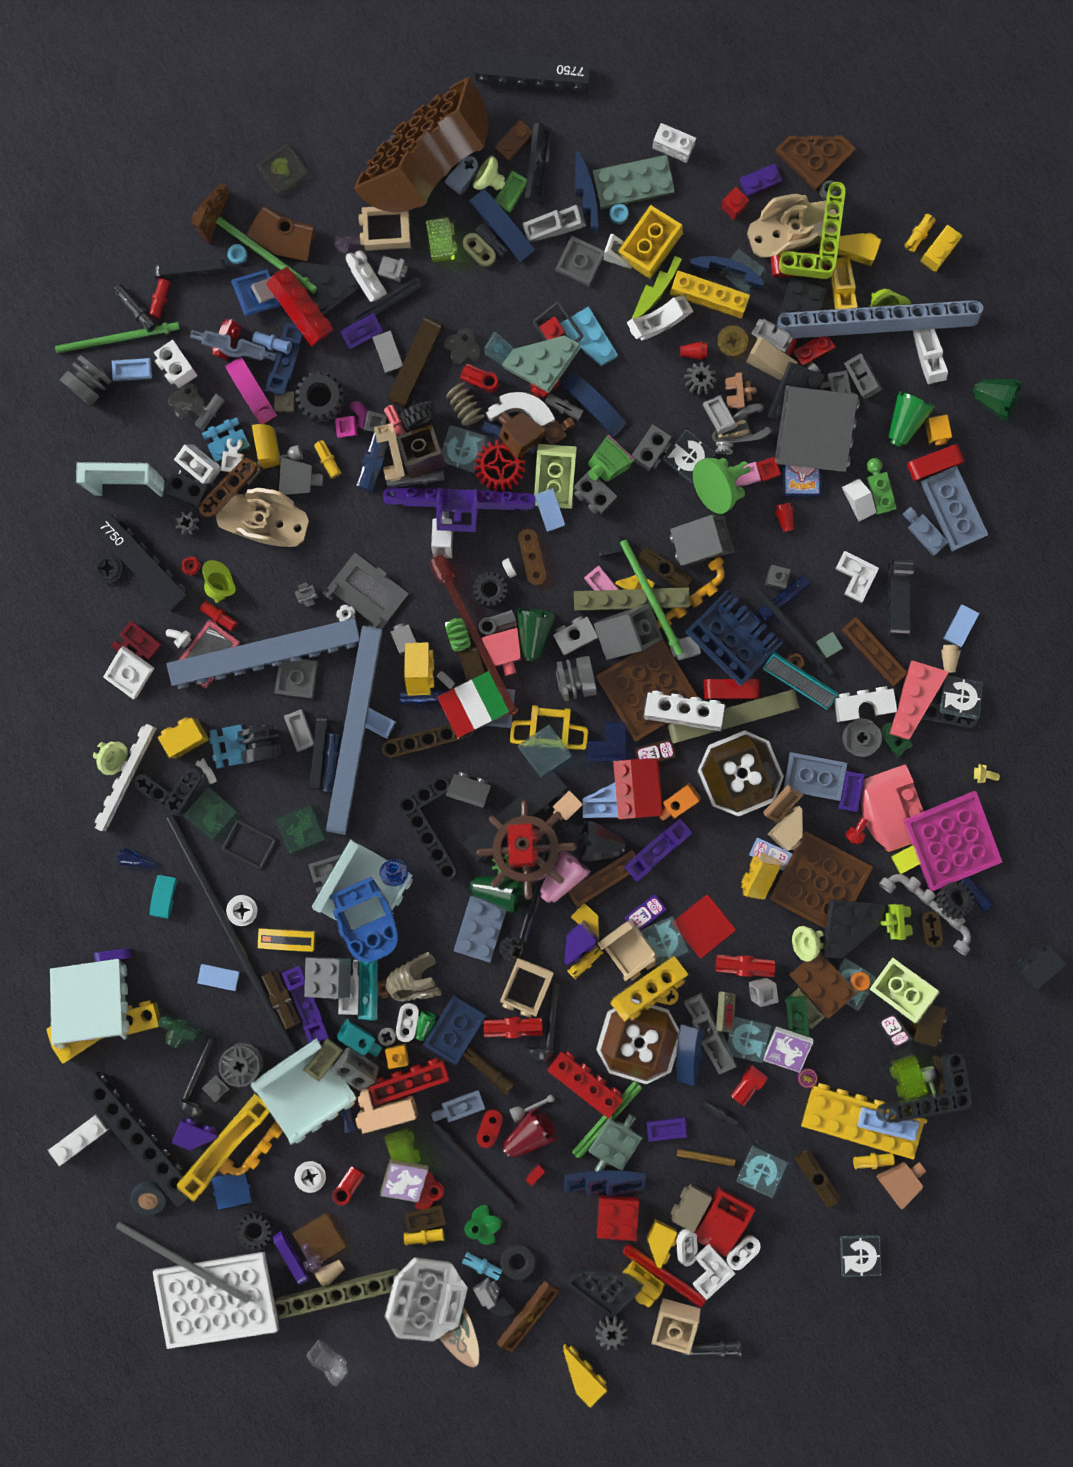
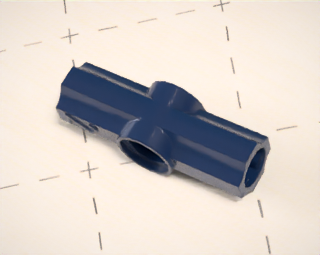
M375 432L369 451L365 453L362 463L363 469L357 484L358 488L373 492L378 475L383 469L385 463L384 456L389 445V441L377 443Z

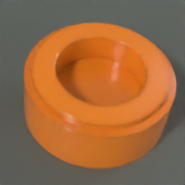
M855 972L850 978L852 988L857 991L867 990L871 983L870 977L864 972Z

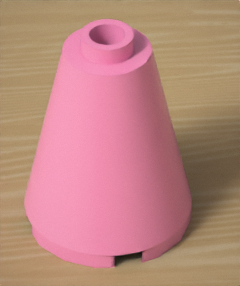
M560 851L554 869L564 878V883L559 884L550 875H547L540 889L541 897L548 903L551 901L556 902L586 878L591 871L569 852Z

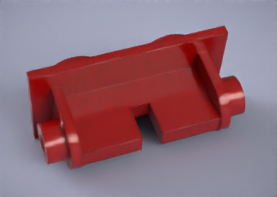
M226 319L222 323L219 334L231 337L230 346L233 349L242 326L232 319ZM212 348L213 356H220L225 361L229 360V356L223 354L219 349Z
M820 336L795 349L793 353L797 358V364L805 366L807 363L836 347L828 336Z

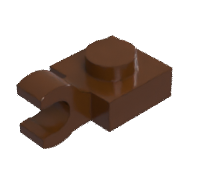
M569 417L560 425L556 420L545 427L544 437L548 444L556 445L567 438L565 431L574 427L575 423Z

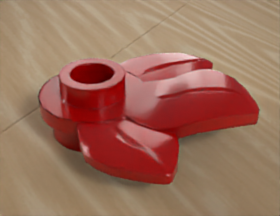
M427 1172L419 1202L415 1204L417 1209L429 1208L433 1201H438L443 1197V1185L435 1181L434 1176L430 1172ZM437 1188L438 1193L433 1194L431 1189Z

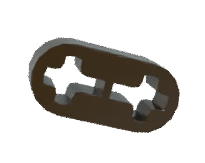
M926 911L921 916L924 941L927 946L936 948L943 942L940 918L937 913ZM929 915L935 917V921H932L933 928L930 927L929 922H926ZM931 931H933L934 936H938L935 944L929 941V938L932 937Z

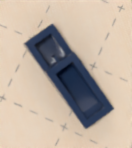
M688 1024L681 1025L676 1060L677 1081L696 1086L704 1051L701 1045L705 1029Z

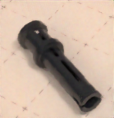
M737 1339V1341L726 1342L721 1340L719 1343L692 1344L690 1354L683 1353V1357L720 1355L722 1358L735 1355L742 1357L741 1340Z

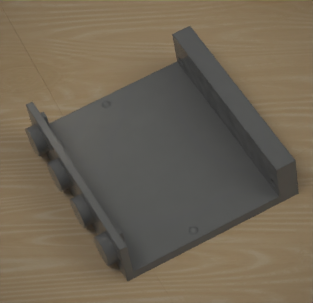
M786 385L775 462L783 465L846 472V468L850 465L849 449L853 446L852 430L855 429L857 421L855 411L858 410L860 403L858 395Z

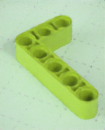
M834 182L828 188L819 255L791 251L783 253L779 262V269L783 274L828 279L833 275L837 261L845 199V186L842 183ZM837 191L840 193V196H834L831 192ZM834 209L838 214L832 215L829 210ZM833 228L836 232L829 233L826 229ZM830 246L833 248V251L828 252L824 247ZM785 260H790L793 264L791 266H787L783 262ZM808 262L812 267L805 268L803 263ZM822 265H829L831 269L824 270Z

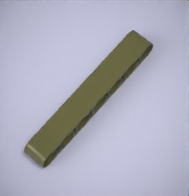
M795 690L785 691L724 709L721 730L800 708ZM708 713V714L701 715V716H702V717H706V716L709 715V713ZM678 724L667 725L673 744L716 732V730Z
M391 1269L280 1296L274 1300L277 1319L392 1292L393 1283L389 1281V1278L397 1276L401 1271ZM378 1281L380 1283V1287L373 1288L370 1285V1282ZM357 1285L361 1288V1292L355 1293L351 1287ZM339 1290L342 1293V1297L337 1298L332 1292ZM314 1295H321L323 1301L316 1302ZM295 1300H302L304 1302V1306H297L295 1304ZM283 1304L285 1311H278L276 1305Z

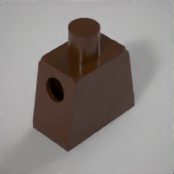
M504 412L498 419L503 425L499 436L516 458L542 442L546 429L524 413H519L512 418Z

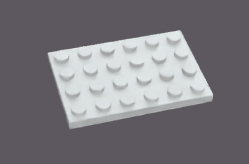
M265 1252L193 1263L250 1296L251 1298L247 1304L182 1266L155 1269L153 1271L167 1349L272 1333L279 1330Z

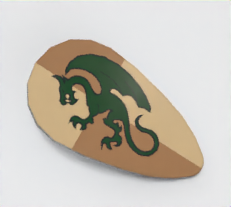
M463 1306L458 1327L449 1330L439 1338L458 1360L468 1366L476 1367L480 1362L479 1342L468 1311Z

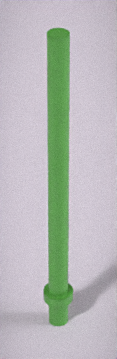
M219 217L216 223L280 270L288 266L223 218ZM288 266L294 272L302 287L312 293L316 292L317 287L310 282L309 278L301 276Z
M166 322L161 326L155 327L156 329L150 333L146 329H140L55 346V350L58 354L160 333L169 334L171 331L180 330L178 322L171 324Z
M627 539L621 541L620 544L670 641L669 645L673 647L677 656L684 653L679 644L680 639L676 638Z

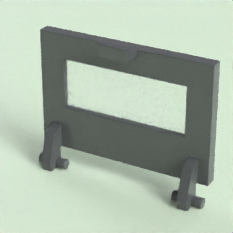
M356 553L352 555L328 586L329 591L322 593L331 601L334 599L331 596L334 593L374 624L372 627L380 629L386 625L409 595V593L386 577L387 573L381 568L377 567L376 569Z

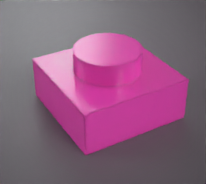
M355 416L335 418L338 438L358 436Z

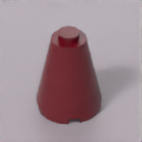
M534 1107L504 1141L503 1150L508 1157L517 1158L553 1143L558 1139V1136H554L556 1129L545 1113L541 1115L538 1112L539 1108Z

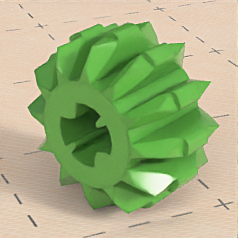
M455 618L446 622L445 628L452 650L456 652L469 648L471 643L464 620L462 618Z

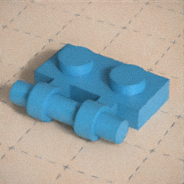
M237 417L232 420L227 419L223 424L217 427L212 426L208 428V431L202 433L205 440L211 437L214 442L208 444V448L216 463L222 461L223 451H229L227 447L228 438H232L231 443L234 447L237 446L238 440H242V447L238 450V453L251 448L243 430L235 432L233 428L240 425ZM228 430L230 435L220 439L218 434Z
M242 725L222 728L223 736L218 737L217 729L209 731V743L212 744L214 753L212 758L216 763V768L224 767V759H228L229 766L243 764L241 752L247 748L246 745H239V741L245 740V738L238 737L237 735L238 731L243 730ZM225 742L227 753L221 754L219 743Z

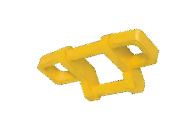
M532 705L531 720L512 721L510 742L533 747L535 745L561 747V749L584 750L587 746L588 729L584 726L569 724L570 709H546ZM537 715L564 718L562 740L535 737ZM516 725H531L529 740L514 738ZM569 728L584 732L583 744H567Z

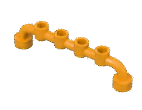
M720 556L708 564L711 571H717L716 578L689 596V606L696 607L703 602L701 597L706 594L711 596L718 591L717 586L723 581L725 576L722 567L724 561ZM673 608L665 616L671 625L670 620L676 616L679 619L687 611L686 608ZM659 619L656 620L659 628L661 627L664 630Z
M277 1121L272 1124L241 1167H233L234 1162L227 1158L219 1171L224 1175L228 1172L231 1175L239 1176L248 1171L249 1168L254 1170L260 1162L258 1156L261 1152L266 1154L271 1148L270 1140L273 1137L278 1138L283 1132Z

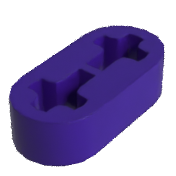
M130 948L94 953L95 962L131 958Z

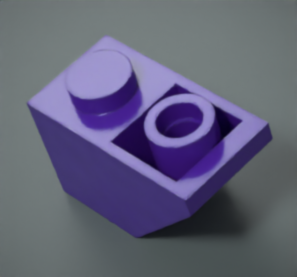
M585 920L567 934L564 961L566 965L570 962L575 964L582 958L581 954L585 950L590 952L597 946L595 942L599 937Z
M182 1119L172 1144L192 1150L216 1139L220 1132L215 1131L216 1128L213 1126L197 1124L198 1121L195 1119Z

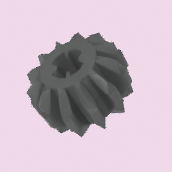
M704 362L700 363V367L694 363L693 369H687L688 374L684 376V379L688 381L685 383V386H692L690 389L691 393L695 389L697 390V395H700L701 390H703L704 394H708V388L713 390L714 385L712 383H716L717 378L712 377L716 373L715 370L709 372L711 365H707L704 368ZM699 375L702 376V379H703L702 382H699V379H698V376H699Z
M606 1316V1323L602 1320L599 1321L601 1327H596L595 1330L599 1333L596 1335V1340H601V1347L607 1344L606 1348L610 1350L611 1345H614V1349L618 1350V1343L621 1346L625 1345L622 1339H628V1334L625 1333L628 1331V1327L623 1326L624 1321L622 1319L617 1322V1316H614L613 1320L610 1321L609 1316ZM615 1330V1335H609L608 1331L613 1332Z

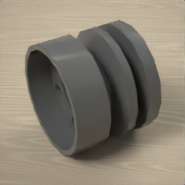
M80 355L77 359L83 366L80 367L73 363V367L78 372L73 374L70 371H66L60 381L92 406L99 398L94 389L96 387L103 391L106 389L100 381L103 380L108 385L112 381L97 364Z
M589 656L576 658V667L572 668L571 662L566 660L568 669L564 670L562 661L557 662L556 676L559 691L564 701L569 700V691H572L574 699H577V690L581 689L584 697L597 695Z
M247 1042L237 1043L224 1052L219 1062L220 1075L224 1081L236 1087L247 1086L258 1078L264 1067V1057L260 1049L254 1044ZM238 1063H244V1067L242 1069L240 1067L237 1068L236 1065Z

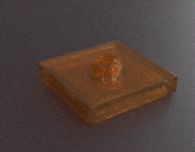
M327 1212L293 1233L312 1267L346 1247L345 1242Z

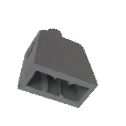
M281 458L279 492L284 495L310 493L311 485H323V474L312 473V465Z

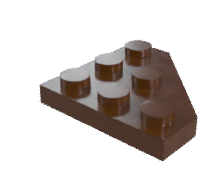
M788 136L775 149V152L803 180L816 190L856 148L843 136Z
M219 183L199 205L198 210L194 211L191 219L201 240L208 244L216 228V221L220 217L230 193L227 185Z

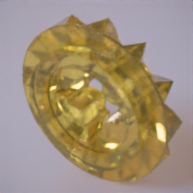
M738 326L725 327L718 336V346L721 352L728 356H737L744 352L748 344L746 332ZM730 336L738 340L735 343V348L731 343H727L730 340Z

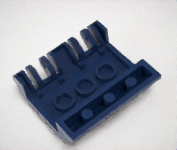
M728 589L685 633L741 687L783 642L777 637L767 646L766 644L775 636L773 632L769 633L761 642L757 636L767 626L763 624L753 633L752 631L762 621L751 610L740 620V615L748 608L746 605L742 606L734 615L730 609L738 603L739 598L735 597L726 606L727 601L734 595Z

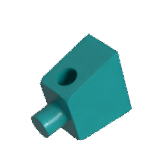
M348 1018L336 1034L341 1042L364 1056L369 1052L376 1057L382 1049L381 1046L374 1042L375 1038L372 1034ZM361 1039H365L364 1043H359Z

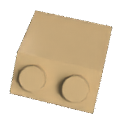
M799 806L793 807L768 833L783 850H795L801 844L802 809Z
M663 1298L652 1344L690 1354L701 1309Z

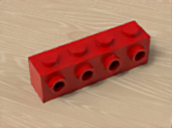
M287 266L273 274L266 283L267 287L311 347L325 339L333 330L331 323L321 313L318 305L310 298L307 290L299 283L294 272Z
M569 1051L566 1053L560 1052L547 1071L609 1119L624 1100L621 1097L622 1093L615 1087L610 1089L605 1085L607 1081L601 1076L597 1075L595 1077L590 1073L592 1069L584 1063L578 1064L575 1061L576 1057Z
M439 1058L429 1060L428 1065L422 1067L420 1064L414 1065L409 1068L410 1071L405 1073L402 1070L391 1074L392 1077L384 1079V1077L376 1078V1082L369 1086L375 1106L449 1081L450 1076L444 1059L440 1061Z

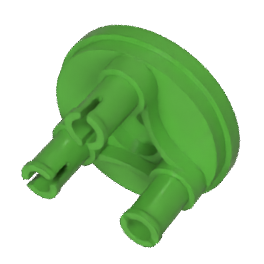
M704 458L695 464L693 469L694 486L699 498L707 508L715 513L723 514L729 511L737 500L745 497L743 488L737 487L735 481L738 477L750 472L749 466L744 468V466L748 465L747 462L743 461L734 467H728V462L724 458L720 460Z

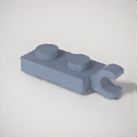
M911 507L903 513L904 517L911 523L908 529L933 556L948 543L923 514L918 517Z
M479 1090L442 1103L444 1109L434 1111L431 1115L434 1122L447 1117L448 1122L481 1111L485 1109Z

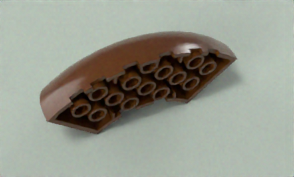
M470 77L450 86V91L444 95L437 94L434 96V99L428 106H425V104L420 106L413 112V118L407 123L403 121L392 131L394 136L388 142L383 141L375 151L377 154L368 160L366 164L368 166L367 170L361 172L354 187L355 191L365 202L382 211L396 213L422 207L426 204L436 184L443 176L449 173L453 166L466 156L484 147L488 134V117L482 97Z

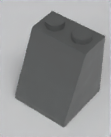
M710 515L670 529V539L677 551L675 557L681 566H689L734 553L724 516Z
M650 603L594 623L607 660L642 651L663 639Z

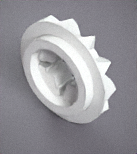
M239 895L229 901L226 911L229 920L233 924L245 926L254 921L258 908L252 898ZM241 902L244 908L250 909V911L244 913L243 918L241 913L234 912V910L241 907Z
M314 1161L302 1163L295 1172L296 1185L304 1192L312 1193L318 1191L326 1180L325 1170L321 1164ZM308 1170L311 1174H317L313 1178V1183L310 1179H304L308 1175Z

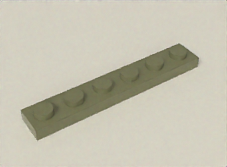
M689 588L652 589L661 608H689ZM643 589L574 591V611L627 610L650 603Z

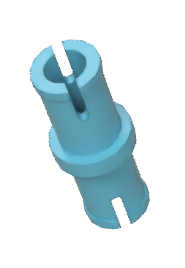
M469 1252L466 1253L465 1257L472 1261L464 1258L462 1264L496 1281L499 1279L500 1276L493 1273V1271L501 1274V1268L488 1263L485 1258L482 1260Z

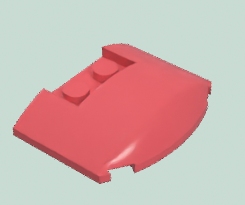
M906 764L868 777L863 782L860 798L863 818L868 820L866 826L873 838L884 846L887 852L912 844L903 820L924 812L913 784L914 781Z

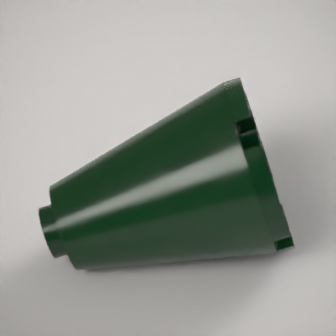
M518 608L521 656L525 657L524 660L536 661V658L541 657L556 613L552 614L550 611L539 609L526 611V608Z
M480 876L471 881L470 891H472L473 896L507 912L517 914L522 901H519L520 897L524 895V883L506 877L497 888H493L491 882L496 876Z

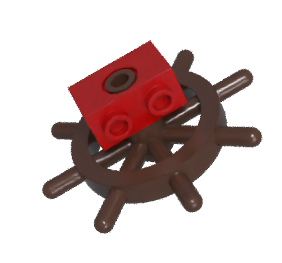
M523 800L521 802L520 817L511 819L505 824L493 815L489 817V822L499 831L495 836L493 848L478 849L476 854L478 856H494V860L501 872L491 882L493 888H497L508 877L511 880L524 883V897L529 900L532 898L531 882L541 880L550 875L557 883H564V878L554 869L559 858V852L573 851L577 846L575 843L559 844L552 827L561 818V812L556 811L545 822L539 818L529 816L528 802ZM545 834L548 836L550 844L536 845ZM507 837L509 847H502L503 842ZM550 852L547 862L538 853ZM502 855H509V863L507 865ZM535 863L541 867L539 870L531 873V866H535ZM515 867H523V873L515 872L513 869Z

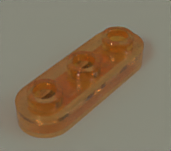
M524 529L520 532L518 541L527 580L530 584L539 586L544 583L546 572L537 534L531 529ZM526 535H530L532 538L528 542L524 540ZM530 554H535L536 558L534 560H530L528 556ZM535 572L540 574V577L537 579L533 577Z

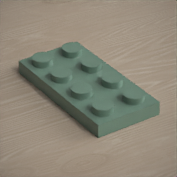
M667 155L593 170L600 209L613 207L616 204H628L666 196L675 192Z

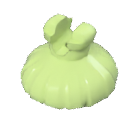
M490 156L478 170L473 181L475 189L482 190L490 185L498 190L502 189L505 185V177L497 173L498 162L495 157Z
M119 741L107 744L99 743L98 747L101 748L99 753L94 752L93 754L97 761L98 769L105 775L118 773L123 763L128 759L127 747Z
M800 926L794 930L792 944L794 945L793 948L796 955L801 960L810 962L818 956L820 949L823 948V943L820 942V937L824 936L823 932H815L806 926Z

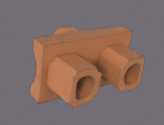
M736 373L735 377L725 379L726 390L736 389V396H727V408H737L738 411L742 410L745 407L744 395H746V401H752L751 394L757 393L756 388L751 387L750 381H746L745 388H743L742 373Z

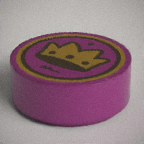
M804 1068L798 1073L797 1079L801 1086L811 1088L816 1085L818 1077L814 1070Z

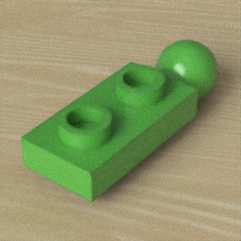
M878 458L870 459L867 463V469L873 473V476L867 479L876 513L881 514L897 509L887 472L880 473L882 462Z

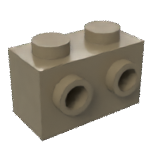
M689 1184L688 1188L684 1187L680 1195L682 1199L679 1205H674L671 1215H673V1222L694 1233L712 1197L707 1192Z

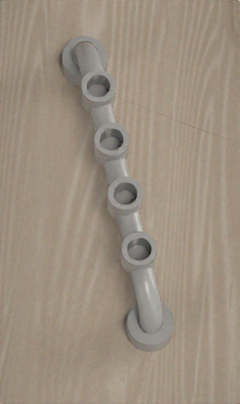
M895 874L888 879H882L879 885L889 893L895 890L896 886L894 883H903L922 902L929 905L939 916L946 919L953 928L959 930L963 934V940H958L953 947L962 955H967L970 951L968 946L971 942V934L968 928L963 925L966 922L963 917L954 920L951 917H946V912L942 914L941 911L943 909L938 908L937 905L939 904L934 900L936 895L929 889L924 892L919 888L921 882L915 877L909 879L902 874Z

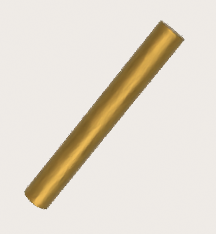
M682 1149L677 1150V1157L732 1167L735 1165V1159Z

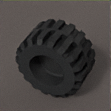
M316 371V374L309 373L308 378L304 376L302 378L303 382L298 383V390L295 393L297 396L296 402L303 415L308 417L309 420H315L317 423H321V421L328 423L329 419L335 420V416L342 413L341 409H344L345 395L336 377L330 376L327 372L321 374L320 371ZM319 388L328 389L332 394L330 401L322 407H316L310 403L311 394Z

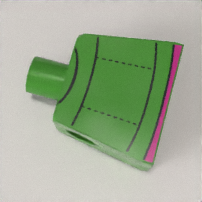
M608 435L588 462V466L592 468L588 474L593 480L601 477L604 481L608 482L626 471L635 459Z

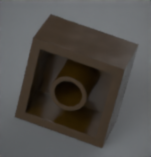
M432 424L396 437L404 465L411 479L447 466Z
M931 1003L917 1024L911 1020L908 1034L912 1040L938 1047V1043H941L943 1039L942 1025L946 1023L948 1017L946 1008Z

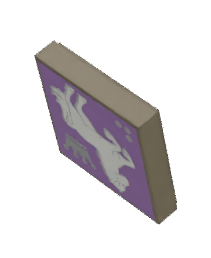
M390 1159L380 1192L381 1196L419 1202L428 1166Z

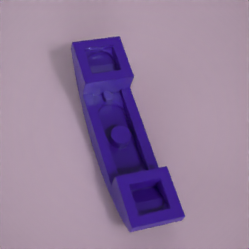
M678 819L641 850L625 866L626 870L638 882L671 850L689 837L692 832L681 819Z
M301 966L283 972V978L288 990L291 992L309 1043L316 1038L318 1041L329 1038L315 997H305V975Z

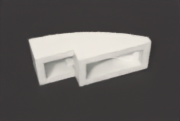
M913 330L927 384L945 381L948 370L942 357L943 350L935 330Z

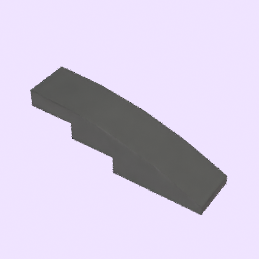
M700 993L685 1000L684 1004L693 1018V1025L705 1029L702 1045L718 1073L721 1074L735 1068L737 1065L723 1033L716 1031L717 1020L703 994Z

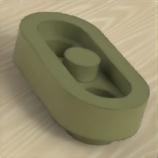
M470 233L464 237L463 247L465 251L479 265L490 267L494 264V250L479 235ZM471 242L476 243V246L470 247L469 244ZM487 255L490 258L489 260L485 261L483 260V256Z

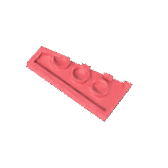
M915 661L910 662L890 735L907 740L910 739L949 673L948 671Z

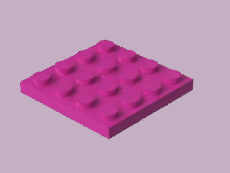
M976 791L903 820L930 891L937 890L949 883L956 882L1002 863Z

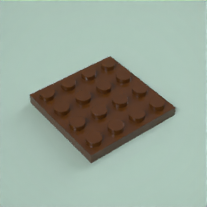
M663 639L642 651L633 653L596 676L634 742L666 724L665 722L644 719L648 693L660 691L667 696L679 694L686 699L697 697ZM663 703L660 708L663 711H668L671 706ZM682 706L679 709L682 714L689 710L686 706Z
M803 831L802 838L800 839L801 844L792 852L784 871L768 899L825 929L830 899L856 901L873 867Z

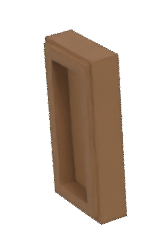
M787 785L763 812L764 815L779 823L803 794L794 787Z

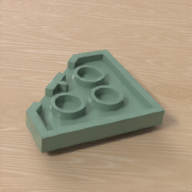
M566 336L553 338L513 349L502 366L504 369L549 393L581 346Z

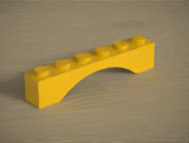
M256 1094L251 1097L177 1184L179 1190L191 1200L195 1201L232 1151L268 1115L270 1111L261 1098Z

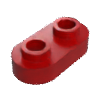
M496 1109L488 1110L484 1114L480 1125L477 1142L483 1148H490L495 1144L502 1125V1114ZM495 1117L497 1121L495 1123H491L489 1121V1118ZM485 1135L490 1137V1140L487 1142L483 1140Z

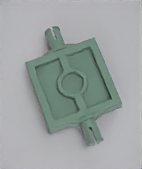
M629 1114L624 1123L616 1122L611 1118L606 1121L589 1149L591 1154L600 1159V1162L594 1169L595 1171H603L606 1165H612L621 1171L623 1170L642 1140L641 1135L635 1133L630 1128L636 1117Z

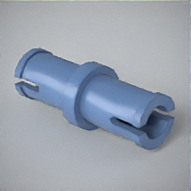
M258 331L254 333V344L266 346L269 350L275 349L286 354L290 353L292 349V342Z

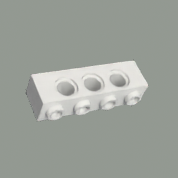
M652 691V693L647 695L644 719L721 731L725 705L717 700L705 702L698 697L686 699L679 694L667 696L663 692ZM663 703H667L671 708L668 711H663L660 706ZM682 706H686L690 709V712L682 714L679 709ZM701 709H705L709 712V715L702 717L698 712Z

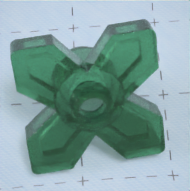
M169 1014L161 1017L157 1024L168 1030L165 1036V1043L177 1049L180 1048V1045L184 1044L186 1038L194 1041L195 1038L200 1037L202 1029L188 1024V1021L175 1018Z

